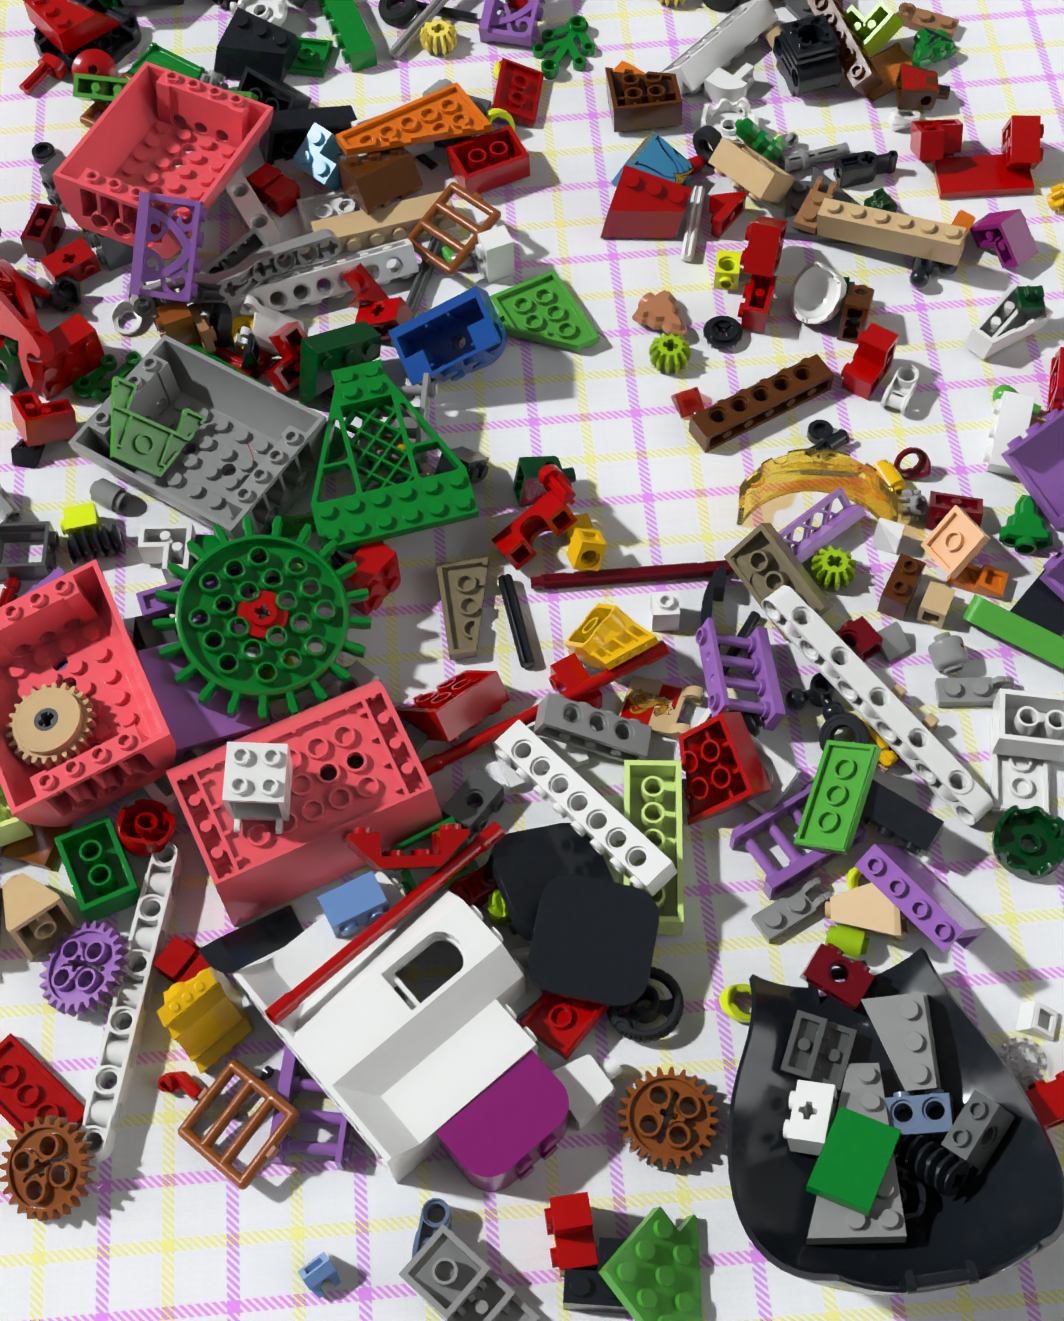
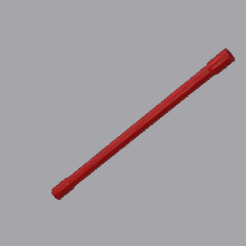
M660 640L658 644L611 670L606 669L559 694L564 695L566 699L576 701L645 665H650L670 655L665 642ZM539 704L440 754H435L421 761L427 777L442 770L445 766L493 743L518 719L525 725L536 721Z
M496 822L490 824L470 844L321 967L268 1007L265 1013L271 1022L275 1025L279 1024L296 1010L301 1002L478 855L487 851L504 837L505 833L500 825Z

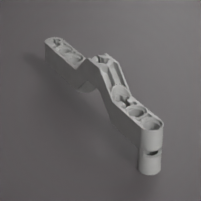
M322 229L253 251L236 267L214 274H195L194 283H198L197 298H193L191 303H225L246 296L265 279L337 256L341 251V242L333 231ZM310 247L308 253L300 254L303 248ZM282 254L287 255L284 261H277ZM182 276L176 278L177 285L170 278L166 279L167 286L174 292H177V288L181 291L185 287V280ZM161 281L149 285L144 282L143 289L164 292ZM130 282L126 288L133 310L140 317L158 314L156 307L175 301L129 294Z

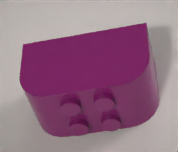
M530 1050L436 1132L440 1149L474 1187L488 1192L503 1190L517 1179L522 1181L527 1178L535 1169L533 1165L540 1158L546 1160L558 1149L556 1144L564 1137L569 1125L568 1094L561 1081L533 1050Z

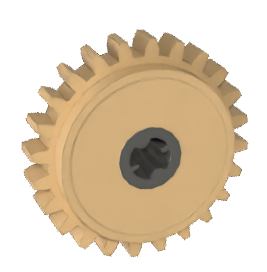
M53 682L50 688L42 684L41 689L38 691L34 688L31 689V694L28 697L23 695V701L20 704L14 705L16 708L15 713L9 714V717L13 720L11 723L6 724V727L11 731L6 734V737L11 741L9 746L15 750L14 753L26 764L30 765L32 763L36 768H40L43 764L47 769H50L52 763L59 766L62 764V761L72 759L73 755H80V749L83 746H89L86 742L87 738L94 737L90 728H94L97 725L92 719L96 717V713L92 710L93 704L82 691L80 692L75 686L70 688L66 683L59 687L56 682Z

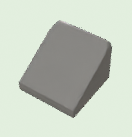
M897 621L877 631L883 638L880 653L888 663L911 651V647Z

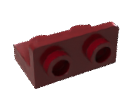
M931 491L926 529L934 530L955 505L962 508L980 527L983 517V499Z

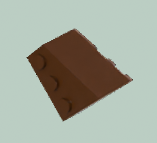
M605 67L608 104L614 132L682 125V98L676 74L648 71L645 75L634 74V70L625 69L624 73L613 72V68Z
M404 147L369 152L364 156H352L346 158L345 161L338 162L341 189L367 215L374 213V208L379 205L384 208L391 205L390 200L394 198L403 199L423 189V183L413 157Z

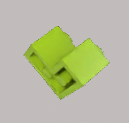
M882 0L878 2L866 17L852 4L845 11L864 48L872 58L905 24Z

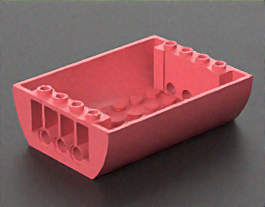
M145 61L53 173L57 193L66 210L79 227L134 247L139 193L146 192L202 201L203 207H207L208 212L268 130L272 121L274 107ZM152 201V207L166 215L173 203ZM186 207L177 209L173 214L172 219L175 222L180 215H184L182 219L184 224H189L192 221V212ZM161 222L160 228H158L157 224H152L151 232L158 234L162 230L164 223ZM169 228L161 239L148 242V248L156 251L160 257L167 260L182 248L178 238ZM192 230L185 232L188 238L192 234Z
M95 559L1 606L0 783L12 815L21 821L38 826H68L167 775L166 770L172 768L175 761L176 744L97 560ZM68 661L65 669L57 671V666L61 662ZM53 682H56L59 687L63 683L68 685L76 682V688L87 696L94 706L92 710L96 713V717L92 718L97 724L92 731L94 737H88L86 740L89 746H83L80 749V755H73L72 759L62 761V764L59 766L52 763L50 769H47L43 764L40 768H36L32 763L30 765L26 764L14 753L15 750L9 746L11 741L6 737V734L11 732L6 727V724L13 721L9 714L15 713L16 708L14 705L20 704L23 701V695L28 697L31 694V689L37 688V691L40 690L42 684L50 688Z
M379 680L369 682L232 741L288 744L293 762L290 816L289 821H283L282 834H276V821L242 820L241 832H234V819H229L222 801L227 744L166 770L172 788L233 926L368 866L365 861L344 843V836L351 833V829L356 827H372V832H380L381 852H385L443 821L433 787L385 687ZM355 755L362 757L364 760L363 765L358 769L350 768L347 764L350 757ZM332 767L337 771V775L333 780L327 781L320 776L322 770Z

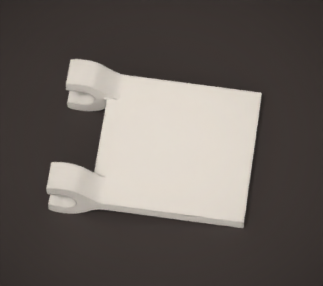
M247 295L245 303L241 302L239 312L247 316L254 315L253 328L250 329L242 326L240 334L237 333L235 336V344L244 347L248 334L253 333L262 350L280 356L268 337L285 324L296 321L299 322L304 330L305 322L262 306L255 297Z

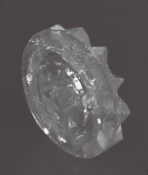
M1022 1037L1012 1038L1006 1041L999 1049V1055L1021 1086H1028L1041 1080L1045 1075L1047 1058L1042 1048L1034 1041ZM1023 1052L1024 1062L1029 1063L1031 1066H1025L1020 1073L1018 1064L1013 1062V1060H1017Z

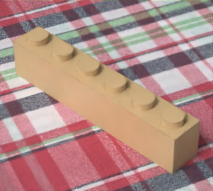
M443 191L393 202L385 208L380 205L375 207L374 213L367 215L363 210L311 221L312 232L322 229L333 231L341 242L339 254L402 240L408 236ZM450 198L446 205L454 209ZM441 212L431 222L441 230L456 227V222ZM424 230L421 235L427 234L428 232Z
M824 198L817 214V235L950 265H958L965 246L967 228L830 198Z

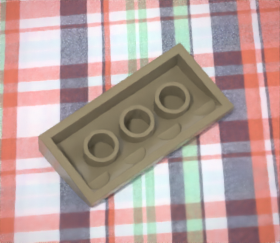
M761 523L724 556L761 608L762 601L782 585L791 587L820 617L833 607L771 523ZM795 620L798 624L803 625L800 621ZM772 621V623L783 636V638L786 641H788L789 639L785 636L781 629Z

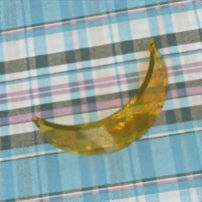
M797 449L788 451L787 455L761 463V467L754 471L747 479H744L739 488L737 525H742L757 508L779 496L807 491L831 493L837 488H843L849 500L862 505L878 520L879 518H884L897 522L898 495L893 487L890 488L877 474V470L868 463L864 465L851 459L849 454L830 449Z

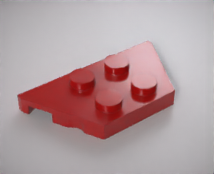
M1060 347L1055 357L1051 359L1046 415L1056 408L1058 411L1064 408L1062 405L1064 402V347Z

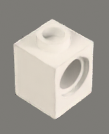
M678 591L651 592L650 613L652 631L679 630L680 607Z

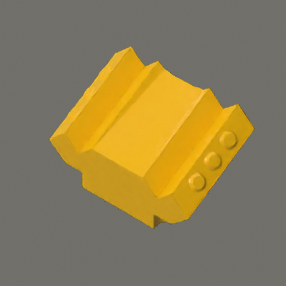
M598 603L587 614L580 626L571 633L564 645L569 649L567 650L569 655L575 653L582 665L585 663L590 667L611 670L659 642L655 635L635 623L618 606Z
M212 967L200 971L196 977L188 981L173 984L169 990L163 992L165 1004L157 1010L163 1027H168L173 1040H176L181 1045L191 1062L195 1061L200 1074L220 1062L224 1055H228L236 1045L241 1044L244 1038L255 1030L248 1012L243 1007L240 995L223 972H219Z

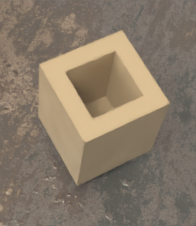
M930 581L919 607L916 620L942 629L956 590L949 588L945 584Z

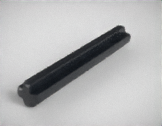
M501 575L498 577V583L520 665L522 668L533 667L535 659L512 575Z

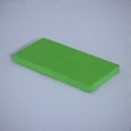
M835 740L826 741L793 843L797 848L849 855L882 750L878 745Z

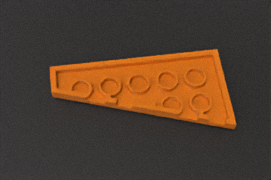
M456 82L340 132L335 137L336 142L347 156L492 132V124Z

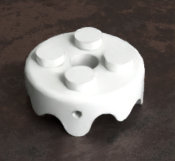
M239 0L238 3L230 2L232 15H234L239 7L279 27L284 23L288 13L285 0ZM264 11L262 15H257L258 12Z
M741 97L737 102H731L723 98L714 107L709 103L705 104L700 128L707 125L712 126L719 131L722 137L744 143L736 135L735 122L738 119L743 120L748 117L758 126V114L752 113L750 103L744 97ZM730 126L732 129L728 130L724 127Z

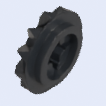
M729 316L713 317L706 322L703 329V337L707 339V344H713L716 349L724 347L727 350L729 346L736 347L743 334L741 324ZM719 331L722 333L727 332V336L723 334L719 336L718 333Z

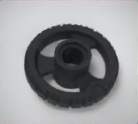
M651 967L649 978L664 984L670 991L672 998L659 1000L657 990L647 984L643 995L634 1004L630 1005L628 1012L618 1014L617 1009H611V1007L606 1011L613 1028L629 1040L643 1043L660 1040L668 1036L676 1028L683 1015L684 1000L678 983L670 974L656 967ZM642 1000H649L652 1002V1004L647 1008H641L637 1006V1004ZM659 1014L667 1018V1021L657 1028L650 1030L636 1029L637 1022L651 1023L658 1018Z

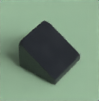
M253 333L248 334L243 348L242 370L256 369L259 366L261 347Z
M21 439L11 448L12 464L18 467L36 468L41 459L45 444L28 447L25 441Z

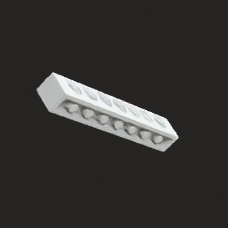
M407 238L265 279L247 295L258 299L260 305L277 312L282 310L290 312L297 310L300 305L307 303L308 305L319 304L324 298H340L345 295V292L352 291L346 281H340V276L359 263L364 267L368 265L374 267L370 275L378 285L388 284L391 282V279L398 277L400 279L410 278L413 276V273L419 272L413 244ZM390 259H396L394 267L386 268V264ZM320 279H328L325 287H317V282ZM296 286H305L301 294L293 293ZM281 292L282 295L279 300H270L272 293ZM246 296L226 302L231 308L232 318L243 316L239 312L241 302L245 303Z
M519 719L494 742L500 751L497 756L508 767L511 764L517 768L515 773L526 784L529 781L534 784L533 790L543 801L549 799L554 803L552 805L554 811L562 819L567 816L572 821L570 825L581 837L586 834L591 839L589 843L600 855L606 853L611 858L609 860L610 864L620 874L625 871L631 877L629 881L634 887L645 890L653 897L678 873L673 862ZM530 753L528 757L522 758L524 754ZM549 770L545 775L539 776L542 771ZM568 787L566 791L558 793L561 788ZM587 805L583 810L576 811L579 806ZM606 822L603 828L595 829L599 823ZM621 840L626 841L623 846L614 847L617 842ZM646 859L641 866H634L637 860Z

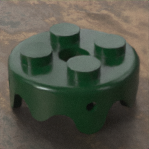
M1018 805L1010 807L1000 818L992 834V848L997 861L1007 871L1022 878L1035 879L1051 874L1064 859V820L1061 817L1049 815L1039 806H1033L1028 809H1019ZM1021 840H1032L1036 845V849L1028 850L1024 848Z

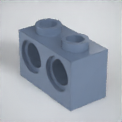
M943 1089L925 1090L924 1095H912V1092L900 1091L893 1093V1097L885 1098L889 1126L901 1130L898 1141H902L905 1136L910 1134L916 1137L923 1134L928 1136L929 1139L945 1138L955 1122L953 1099L949 1093H944ZM935 1106H941L945 1109L943 1117L938 1120L929 1118V1111ZM907 1108L913 1111L912 1118L909 1121L899 1122L897 1120L900 1110Z

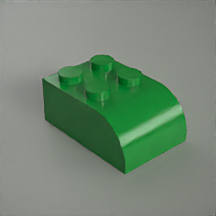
M109 815L54 838L81 912L89 924L138 903L141 890Z

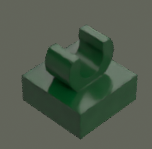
M883 188L874 191L873 196L864 201V206L895 213L898 207Z
M1042 285L1016 287L1014 296L1018 313L1043 312L1045 303Z

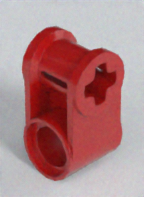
M484 864L469 875L455 881L449 887V891L457 894L469 907L474 905L479 909L488 902V896L499 888L497 883L488 884L485 882L489 876L494 875H487L486 864Z

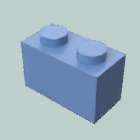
M373 871L317 897L336 938L341 935L349 936L355 933L360 926L368 922L374 923L390 910L388 901Z

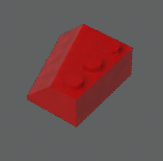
M23 0L29 20L65 56L121 25L120 21L74 0Z
M624 165L600 238L675 239L691 196L692 188Z
M465 670L437 685V692L420 694L413 698L414 704L406 708L399 705L395 707L398 716L428 736V740L452 743L460 739L461 733L465 730L480 725L482 723L481 719L487 715L499 712L502 709L501 706L510 699L497 671Z
M740 711L720 713L679 735L682 770L686 772L687 789H684L685 800H689L690 815H687L688 825L729 812L772 791Z

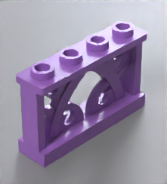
M485 0L479 25L480 42L489 43V41L532 48L534 40L537 41L539 36L538 21L542 22L543 19L542 3H546L547 0H528V3L522 9L513 14L510 13L509 7L504 2ZM498 10H504L506 16L504 17L503 13L500 15L496 13ZM515 24L516 28L521 30L520 25L526 24L528 29L523 33L515 32L512 30L511 25ZM507 27V30L497 29Z
M146 192L139 193L129 294L191 303L193 298H197L198 283H194L195 273H200L201 258H197L198 247L202 248L204 233L200 232L201 222L205 223L207 207H203L202 201ZM152 201L173 203L166 215L162 211L153 208ZM186 207L192 212V221L189 224H184L182 220L184 215H180L175 222L172 219L173 214L177 209ZM161 222L164 223L162 230L158 234L151 232L152 224H157L158 228H160ZM169 228L178 238L184 251L175 261L164 267L160 255L148 248V242L161 239ZM192 230V237L190 243L185 232H189ZM153 257L157 260L158 271H156L155 264L153 267L147 265L149 258ZM189 260L187 272L181 267ZM170 275L171 281L177 285L176 278L182 276L185 280V287L180 292L172 291L167 286L166 277ZM160 279L164 292L143 289L144 282Z

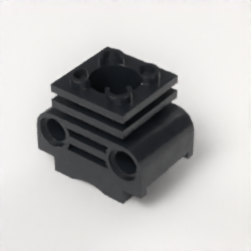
M820 14L781 24L782 31H780V35L775 36L773 53L777 59L776 67L785 79L792 97H802V94L817 89L833 86L835 88L840 87L842 67L837 55L840 54L838 48L841 47V43L825 15Z

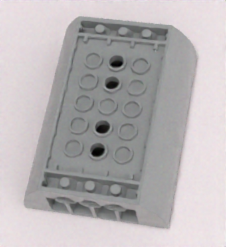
M164 334L125 378V380L138 385L129 410L176 431L180 416L185 408L207 417L204 424L198 428L192 439L182 448L180 454L165 473L157 479L110 458L111 395L68 442L71 448L81 457L211 528L218 523L225 531L226 536L231 539L245 537L242 524L243 517L248 515L253 523L254 535H270L272 532L271 520L276 515L285 516L315 480L327 420L326 416ZM188 449H196L193 454H184ZM227 470H236L233 475L224 476Z

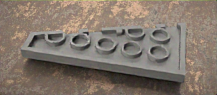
M848 1063L837 1112L841 1106L889 1125L879 1063ZM894 1153L869 1217L817 1196L806 1245L906 1243L907 1233Z

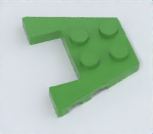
M115 376L112 379L110 458L158 479L177 458L186 443L192 439L198 428L204 424L207 417L185 408L180 416L176 431L129 410L138 385Z

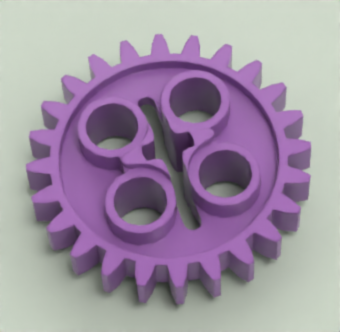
M93 921L91 925L83 922L81 929L74 925L71 935L63 932L64 940L61 943L55 940V951H47V954L51 957L50 960L42 962L47 971L39 974L41 978L46 980L39 986L45 990L42 996L49 1001L48 1005L65 1015L67 1013L72 1017H75L77 1013L86 1016L88 1009L95 1013L97 1011V1003L106 1006V996H116L113 988L115 986H122L123 983L118 979L120 976L127 975L128 973L122 969V966L130 963V960L124 957L129 952V949L124 946L126 940L120 936L121 933L106 923L100 924L97 921Z

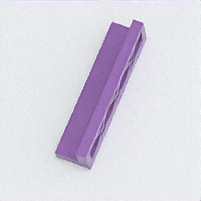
M837 488L779 531L778 534L800 563H803L819 551L820 548H823L865 516L866 512L862 505H851L843 488ZM838 497L843 509L837 513L831 512L833 500ZM817 512L822 513V524L819 527L812 526L814 515ZM797 527L804 528L802 540L799 542L793 541L794 530Z

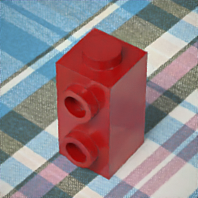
M575 653L550 665L551 676L549 677V682L556 692L560 691L561 693L590 678V675ZM597 689L575 702H586L592 707L600 709L602 708V693Z

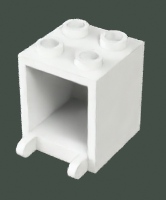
M227 742L222 801L229 819H234L235 833L241 832L242 820L276 821V834H282L283 821H289L293 774V762L288 744Z

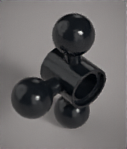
M914 257L910 283L916 288H922L928 284L929 275L933 272L934 267L939 268L940 272L944 275H952L956 272L958 265L955 266Z
M817 673L812 677L808 690L804 691L800 688H793L786 694V704L793 710L804 708L809 700L816 707H824L822 714L825 720L836 714L845 713L844 707L840 703L833 702L832 698L836 689L821 673ZM816 688H823L827 692H820Z

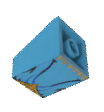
M653 130L624 164L686 186L693 178L690 173L695 168L690 161ZM624 165L617 173V175L614 177V179L611 181V183L616 187L618 185Z

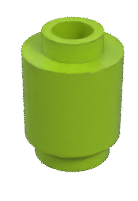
M837 924V927L829 925L825 945L831 943L844 952L842 956L859 960L860 955L866 956L870 938L864 937L865 931L840 924Z

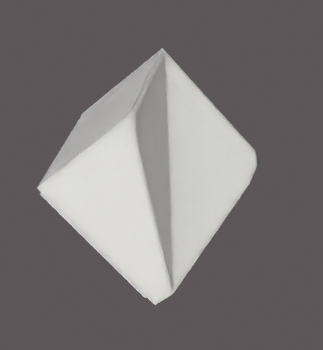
M879 518L871 546L896 554L905 525Z

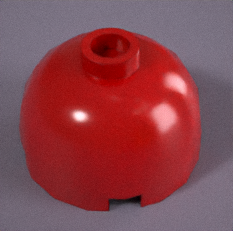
M150 799L136 800L134 805L128 808L127 805L124 806L118 814V839L121 845L133 855L151 857L152 853H160L174 836L175 816L171 815L167 811V806L161 802Z

